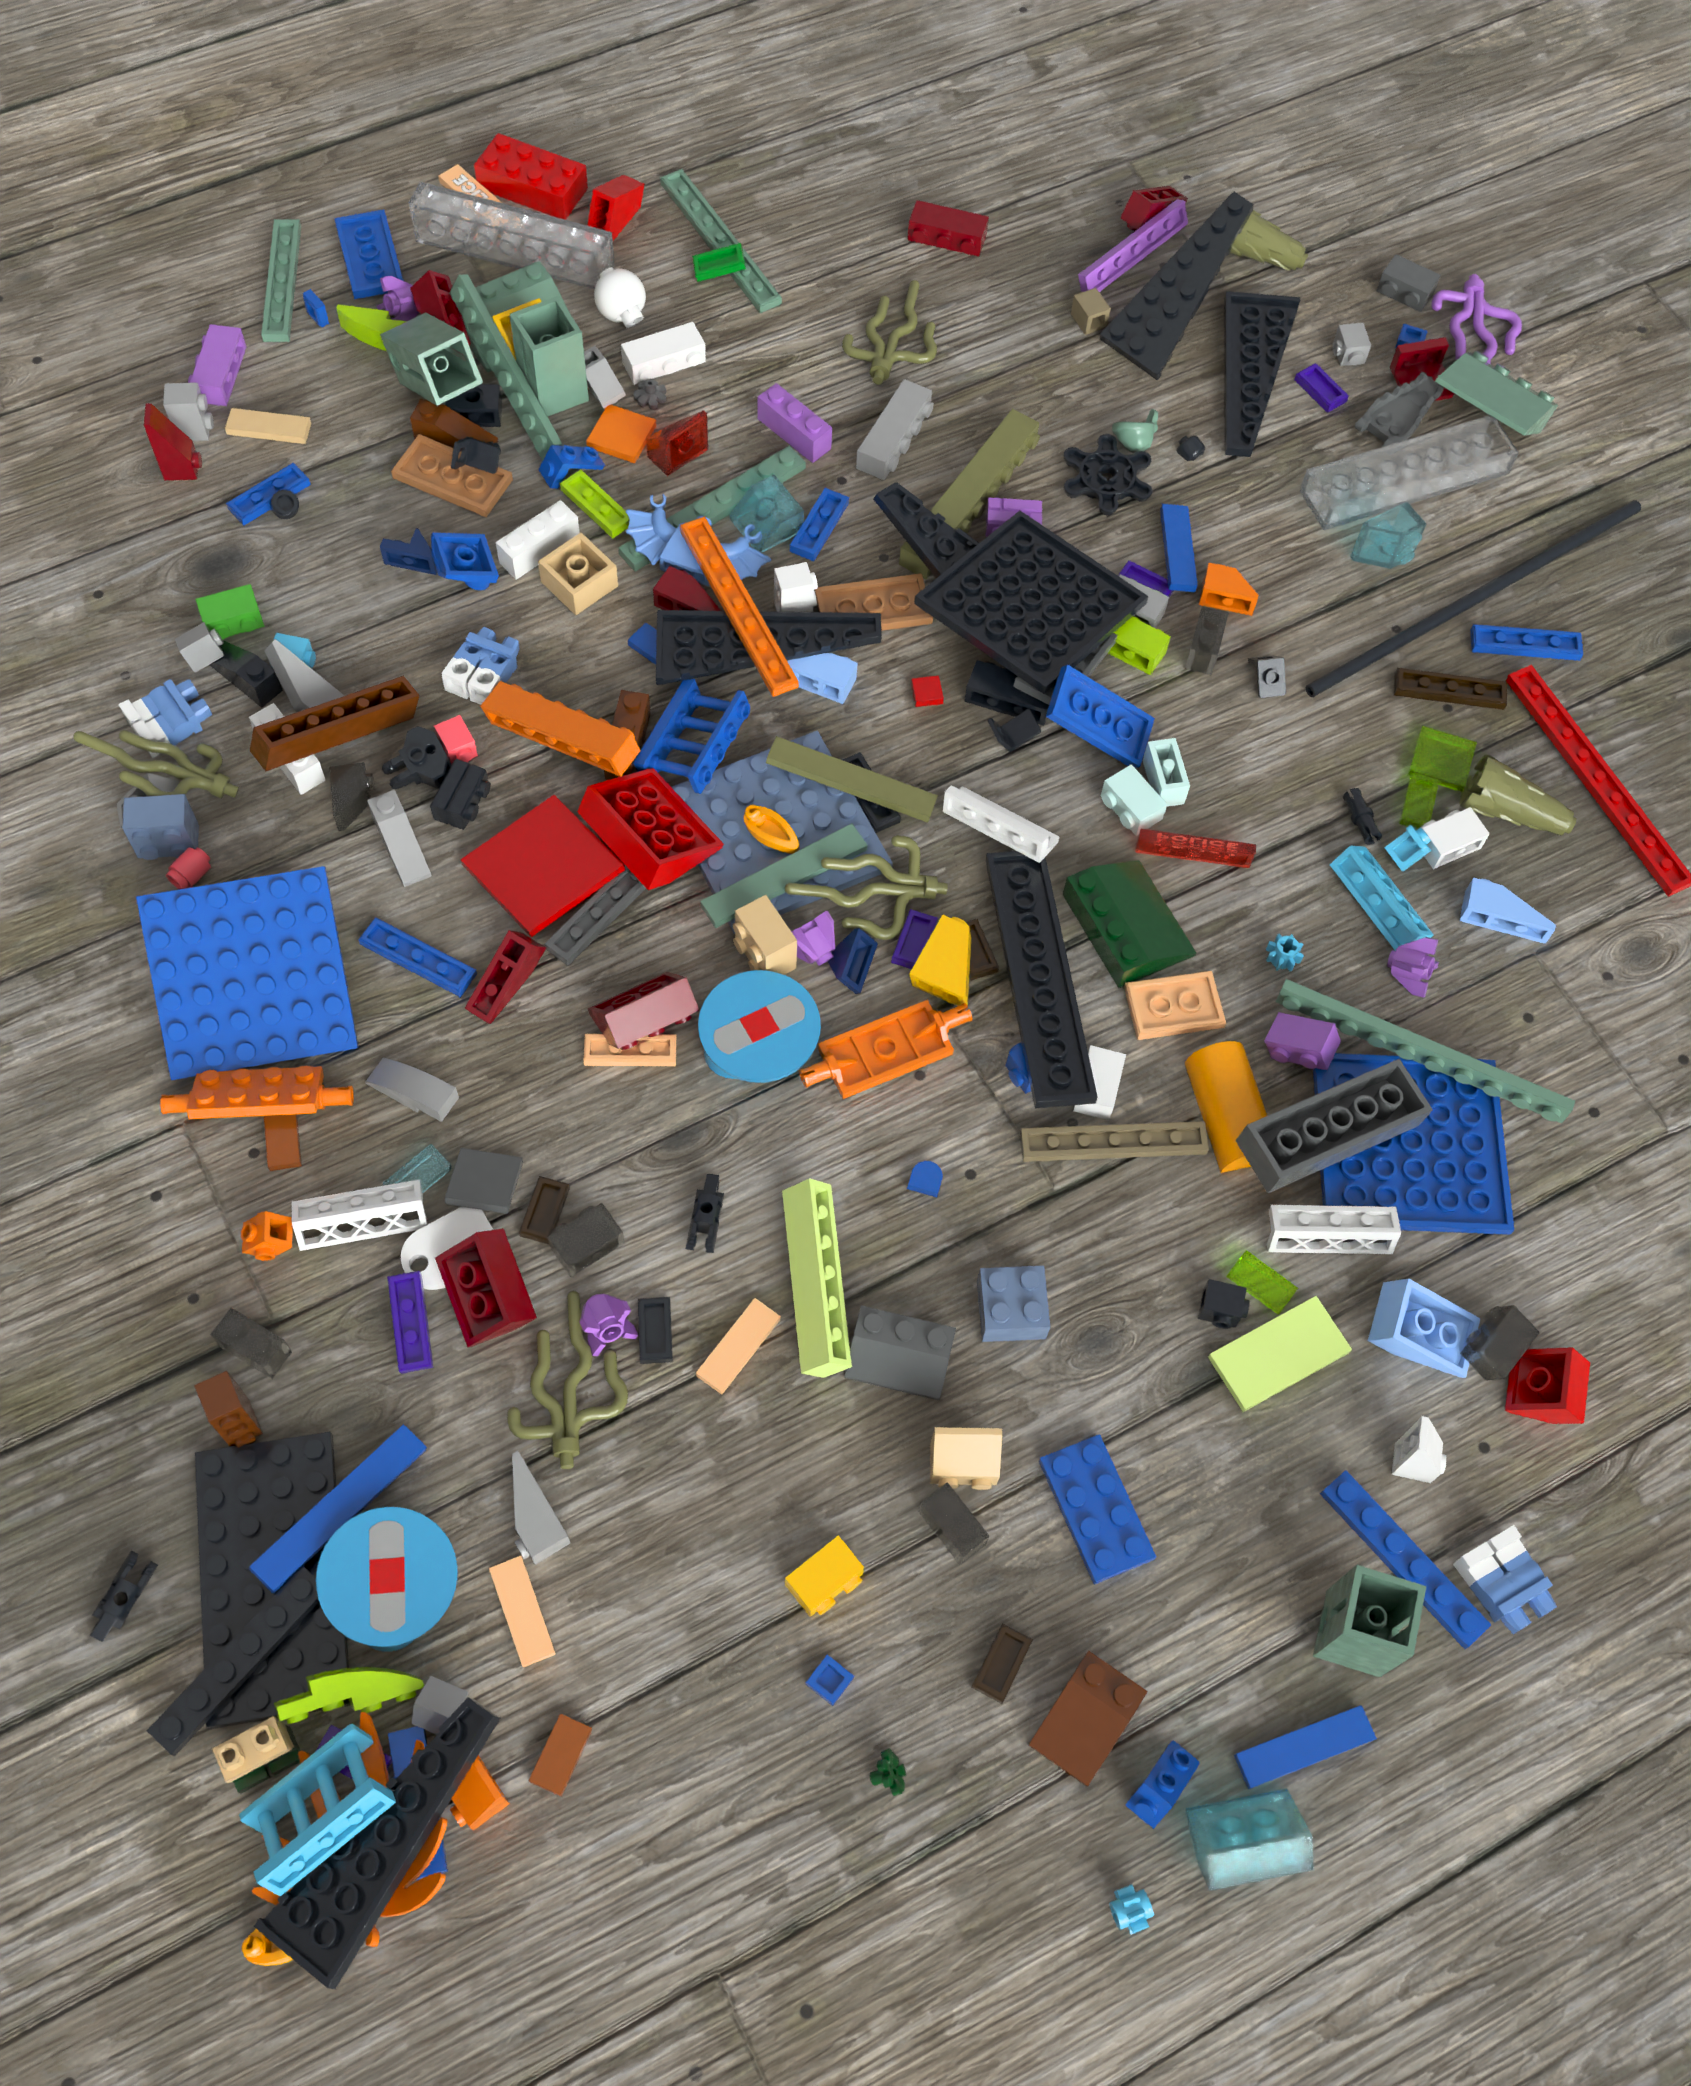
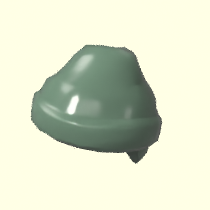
M1151 409L1146 422H1116L1112 425V432L1128 451H1145L1151 447L1154 433L1158 430V412Z

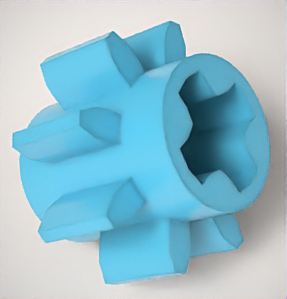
M1277 934L1275 941H1269L1266 950L1270 953L1266 961L1271 962L1277 971L1286 968L1292 971L1295 963L1300 964L1304 955L1299 953L1303 943H1298L1292 934L1290 936Z
M1131 1884L1114 1891L1116 1900L1109 1902V1906L1119 1930L1128 1927L1130 1934H1134L1148 1928L1149 1925L1146 1919L1153 1917L1154 1912L1144 1889L1135 1892Z

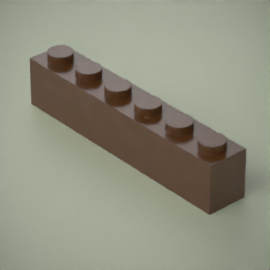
M404 675L254 727L250 752L265 771L272 770L413 719L420 695Z

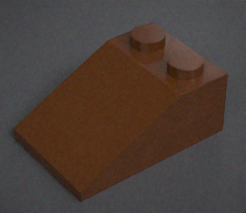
M1088 1650L1028 1746L1088 1787L1148 1691Z

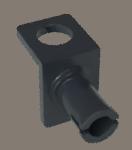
M471 437L463 438L454 443L451 468L457 469L468 465L495 474L498 469L501 448L497 442L489 441L486 443ZM461 448H462V453H461V456H460V458H459V460H458L459 452H460V450H461Z

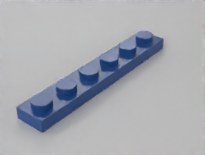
M1347 1470L1320 1493L1398 1578L1426 1586L1423 1605L1464 1649L1472 1645L1491 1626L1487 1619Z

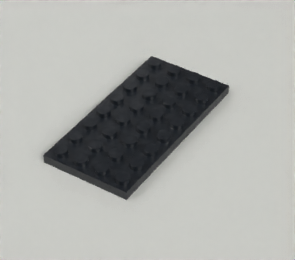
M331 1432L245 1444L239 1448L232 1446L195 1452L204 1669L285 1585L284 1583L273 1594L249 1570V1566L336 1487L334 1446ZM324 1547L303 1565L315 1578L318 1562ZM320 1602L206 1722L208 1729L263 1721L273 1716L278 1718L274 1702L309 1691L305 1677L325 1671L349 1668L347 1636L343 1635L331 1624L323 1612ZM349 1698L343 1700L344 1705L342 1707L351 1706ZM321 1707V1708H318V1709L309 1711L308 1713L317 1712V1711H323V1710H322V1707Z

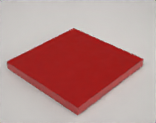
M552 795L460 859L466 870L530 937L536 935L625 871L624 864L555 795Z

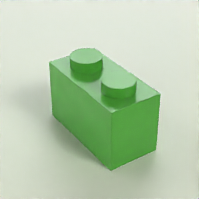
M251 584L196 599L202 622L207 625L210 631L215 629L222 639L265 627Z

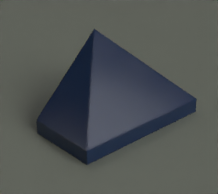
M855 928L835 947L836 949L831 952L834 957L828 961L836 978L855 994L861 993L878 945L875 940L860 928Z

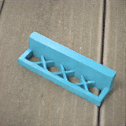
M1349 846L1330 864L1395 951L1400 945L1434 936L1366 847Z

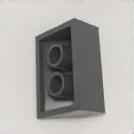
M861 1305L850 1349L852 1367L846 1369L845 1378L940 1401L956 1328Z

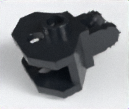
M417 726L407 731L404 747L398 751L400 755L384 763L381 769L384 774L389 775L407 767L408 770L390 780L389 784L392 789L402 788L414 781L416 785L424 783L439 789L452 764L435 732Z

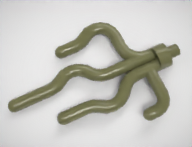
M916 280L911 281L909 284L904 305V313L908 321L891 332L886 350L883 339L876 332V327L883 323L889 306V298L887 296L880 298L876 314L866 324V335L875 346L874 352L854 347L852 345L854 339L851 334H846L843 338L842 348L849 357L872 362L870 375L873 378V382L877 385L882 384L883 381L889 378L892 365L895 362L907 361L915 364H925L933 360L937 354V345L933 339L935 324L932 321L927 322L923 334V342L927 349L925 353L905 350L896 351L899 338L911 333L917 326L918 317L914 306L919 290V282Z
M127 730L119 733L120 740L151 753L167 754L173 757L179 766L162 760L139 761L132 758L123 749L82 731H77L73 735V739L76 742L115 758L129 770L139 773L163 772L182 780L174 791L165 792L156 788L149 780L132 772L124 770L119 773V778L122 782L141 789L147 796L186 795L190 789L201 788L210 791L211 795L222 799L225 794L235 798L239 791V787L230 784V777L221 773L216 774L222 765L223 759L221 754L209 745L200 743L196 747L199 754L210 759L205 769L193 764L177 746L167 742L148 740Z
M896 835L892 837L891 844L908 850V874L897 872L888 861L875 854H862L854 859L825 857L821 860L823 868L843 871H855L867 865H872L878 868L888 880L896 884L870 883L853 896H846L835 888L799 883L786 884L785 892L790 895L828 898L837 905L846 908L857 907L874 894L898 896L894 906L893 924L889 928H881L871 920L845 917L841 921L842 926L846 929L860 928L874 938L889 940L901 933L905 923L906 905L913 898L935 899L936 894L946 895L948 885L947 883L938 882L936 876L920 875L921 854L918 844L912 838Z
M576 1291L568 1293L567 1307L570 1340L580 1359L577 1367L568 1375L564 1382V1413L559 1402L544 1389L543 1381L550 1369L551 1352L550 1335L548 1331L543 1329L536 1336L538 1361L531 1375L530 1387L535 1399L550 1412L551 1425L524 1426L521 1423V1414L517 1407H511L507 1411L508 1426L514 1436L525 1440L552 1438L553 1456L560 1458L561 1469H571L574 1467L573 1457L580 1454L579 1430L582 1425L592 1420L616 1417L624 1410L628 1402L626 1384L618 1374L616 1352L608 1349L604 1352L603 1356L604 1372L608 1384L615 1393V1400L610 1405L582 1409L577 1413L576 1387L590 1370L593 1356L591 1347L583 1337L582 1327L579 1323L581 1318L580 1295Z

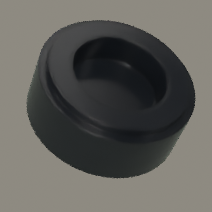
M279 490L272 496L271 509L277 517L290 519L297 514L299 500L293 492Z

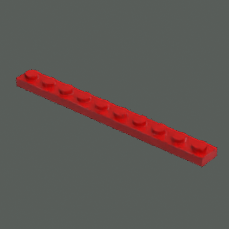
M1529 665L1509 674L1506 679L1508 685L1666 895L1669 897L1691 887V873L1535 668Z

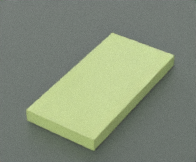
M1317 1296L1210 1353L1208 1358L1241 1410L1245 1412L1349 1354L1352 1348Z

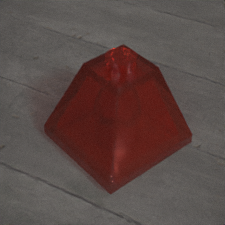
M704 410L672 423L660 431L654 432L646 439L647 457L667 476L708 450L707 413Z

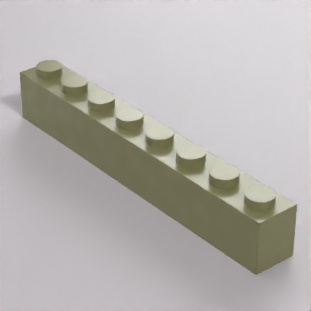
M1012 409L930 511L935 515L937 513L941 514L946 518L944 522L955 530L960 528L967 534L972 521L975 518H980L983 514L988 498H995L997 496L999 487L1010 480L1016 466L1020 467L1029 449L1033 450L1040 439V435H1038L1039 422ZM906 541L900 549L899 565L915 574L922 573L923 578L927 580L931 575V571Z

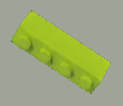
M1132 616L1114 632L1117 634L1116 643L1108 654L1151 675L1166 654L1171 636Z

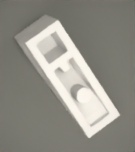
M1422 1416L1395 1443L1392 1475L1431 1483L1440 1474L1444 1473L1446 1455L1442 1454L1443 1442L1428 1417Z

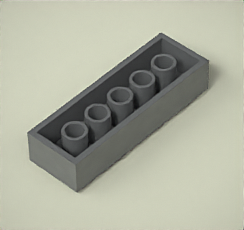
M1397 1059L1248 1124L1235 1141L1266 1192L1271 1193L1419 1126L1433 1109L1401 1060Z

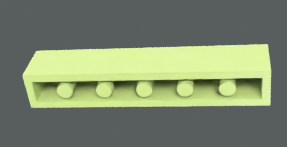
M809 1178L783 1190L782 1194L801 1373L825 1378L851 1368L852 1363L832 1188L830 1184Z

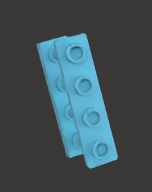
M349 1724L239 1814L241 1822L262 1833L269 1860L254 1871L258 1885L279 1896L283 1895L396 1803L393 1792L390 1789L369 1778L361 1753L374 1743L371 1735L354 1724ZM348 1765L356 1789L340 1801L332 1777ZM320 1788L327 1812L311 1825L304 1800ZM291 1811L298 1836L282 1848L275 1823Z

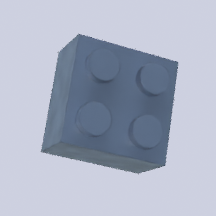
M185 794L124 798L122 829L138 859L154 860L158 857L171 856L178 858L188 847L193 849L198 847L199 824Z
M1044 1266L980 1268L977 1278L982 1342L1046 1339L1050 1330V1318Z

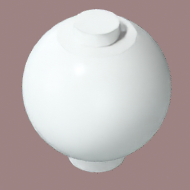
M611 267L604 270L600 274L601 278L597 281L594 290V300L597 309L606 319L616 323L623 322L626 328L638 324L644 318L641 310L646 300L645 289L641 280L634 273L626 269H613Z

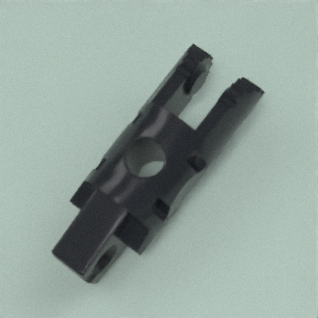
M707 1174L704 1190L697 1189L686 1250H694L697 1243V1232L708 1234L705 1242L706 1252L714 1253L719 1218L724 1200V1193L718 1192L719 1175Z
M132 1550L92 1614L99 1620L90 1636L100 1642L104 1641L112 1626L118 1629L122 1627L133 1605L158 1567V1564L150 1561L143 1569L136 1585L126 1581L125 1577L134 1567L139 1555ZM118 1592L126 1594V1602L122 1605H117L114 1602V1596Z

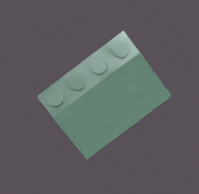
M540 261L475 287L491 317L538 298L543 302L559 296L564 303L552 277ZM464 321L471 343L469 345L470 349L486 372L492 371Z
M1476 350L1474 353H1464L1436 379L1435 382L1524 436L1541 433L1558 407V404L1553 402L1555 397L1543 390L1539 393L1531 389L1532 383L1522 377H1519L1517 380L1509 376V369L1500 364L1494 367L1487 362L1489 358Z

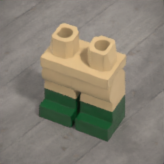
M274 1716L212 1748L225 1782H233L240 1794L270 1778L265 1764L269 1766L271 1773L275 1776L300 1762L298 1753L301 1750L291 1727L280 1721L277 1722Z

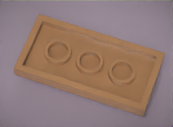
M418 434L392 469L393 479L487 517L513 481L512 472L498 467L497 472L492 474L468 465L452 469L453 448Z
M922 573L817 587L814 591L818 612L881 613L882 631L928 625L933 622V617L914 604L915 595L925 588Z

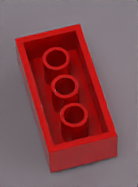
M497 133L474 164L476 181L490 193L566 221L588 190L586 165Z

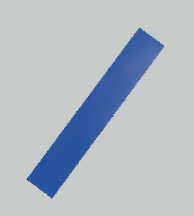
M403 1424L249 1566V1570L274 1594L327 1544L332 1535L344 1523L357 1516L426 1451L427 1447Z

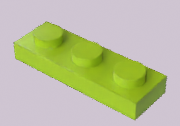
M579 470L560 483L561 491L610 537L615 538L628 529L630 520L626 511L582 470Z

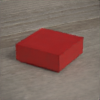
M939 675L911 678L915 707L943 704L944 697Z

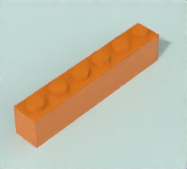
M499 681L480 706L491 724L620 777L641 751L635 741V735L629 729L615 727L602 718L595 719L590 717L582 710H572L559 701L552 702L545 699L541 694L537 692L532 694L516 684L509 685Z

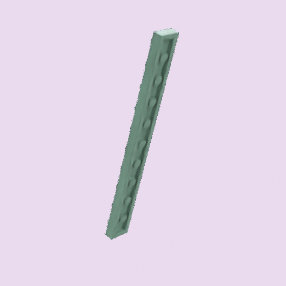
M1288 979L1285 980L1276 999V1002L1283 1005L1287 1010L1298 1011L1315 1020L1335 1023L1336 1028L1346 1035L1357 1036L1368 1041L1374 1047H1383L1396 1053L1403 1059L1423 1064L1431 1071L1449 1075L1459 1083L1470 1084L1482 1089L1490 1096H1498L1508 1100L1518 1108L1529 1109L1541 1114L1546 1120L1563 1123L1572 1112L1576 1102Z

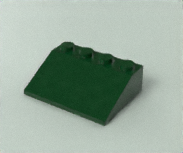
M1139 860L1092 866L1066 878L1062 895L1118 988L1123 987L1126 982L1140 980L1196 956L1195 949Z

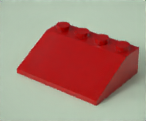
M654 768L587 786L577 811L647 890L673 882L722 849L724 845Z

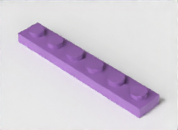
M1175 200L1078 274L1081 292L1097 288L1099 292L1185 227L1188 224L1185 201Z

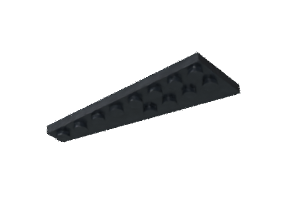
M657 610L656 685L756 667L725 611ZM759 611L787 661L881 643V613Z

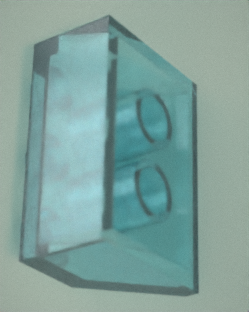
M1288 1789L1186 1808V1816L1198 1866L1209 1891L1313 1870L1312 1834Z

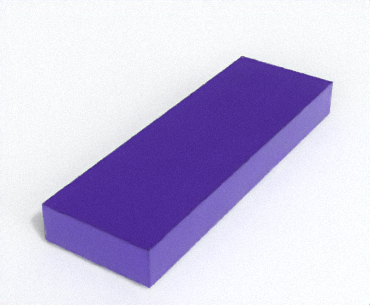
M414 1271L387 1276L399 1372L402 1374L434 1368L422 1273Z

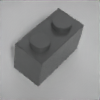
M1395 254L1383 271L1376 291L1422 312L1433 296L1441 275Z

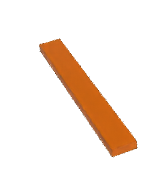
M706 517L681 524L680 532L772 697L799 688L798 679Z

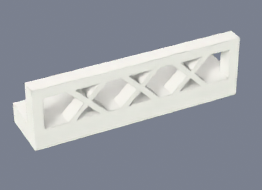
M951 785L945 791L944 813L1039 863L1059 841V836L963 786L958 789Z
M420 1179L292 1201V1226L300 1251L416 1231L428 1225ZM417 1211L419 1219L409 1221L400 1218L403 1213ZM380 1217L386 1220L380 1226L368 1224L372 1218ZM344 1223L354 1226L351 1231L346 1232L335 1229L339 1224ZM317 1229L322 1233L318 1237L305 1239L303 1231Z
M1271 1205L1269 1209L1271 1233L1267 1242L1268 1252L1393 1254L1401 1235L1396 1207ZM1279 1238H1293L1289 1241H1278ZM1314 1239H1323L1319 1242H1311ZM1347 1239H1355L1351 1242H1342ZM1377 1240H1387L1386 1243H1373Z

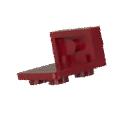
M1446 337L1398 345L1389 367L1397 385L1401 387L1406 382L1410 384L1421 372H1424L1436 381L1438 376L1445 371L1442 362L1449 347ZM1444 387L1442 394L1435 401L1452 398L1454 393Z

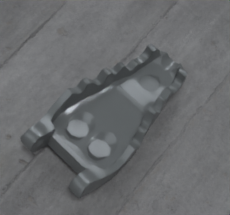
M1421 372L1410 384L1406 382L1401 387L1397 386L1392 393L1386 392L1381 398H1377L1364 416L1355 423V428L1360 432L1368 430L1384 442L1382 449L1387 453L1392 452L1402 446L1413 435L1431 404L1442 394L1444 387L1435 382L1432 377Z

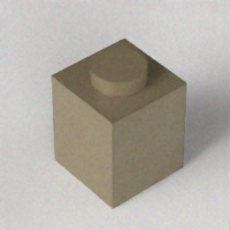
M1097 288L1074 295L1071 316L1083 333L1087 335L1107 327L1111 308Z

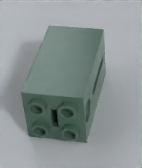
M556 296L510 313L516 362L547 417L589 401L582 332L560 297Z
M426 312L380 334L399 383L436 406L483 383L464 332Z
M1356 1565L1326 1590L1313 1657L1377 1677L1388 1673L1414 1656L1426 1586ZM1409 1624V1626H1408L1407 1628H1405L1404 1630H1402V1631L1399 1633V1631H1400L1402 1628H1404L1405 1626H1407V1625Z

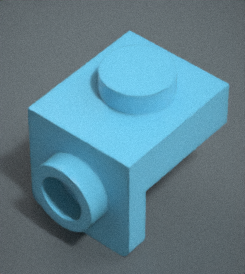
M1409 825L1405 833L1384 847L1401 871L1406 870L1432 851L1428 846L1431 839L1421 827L1416 830L1415 827Z

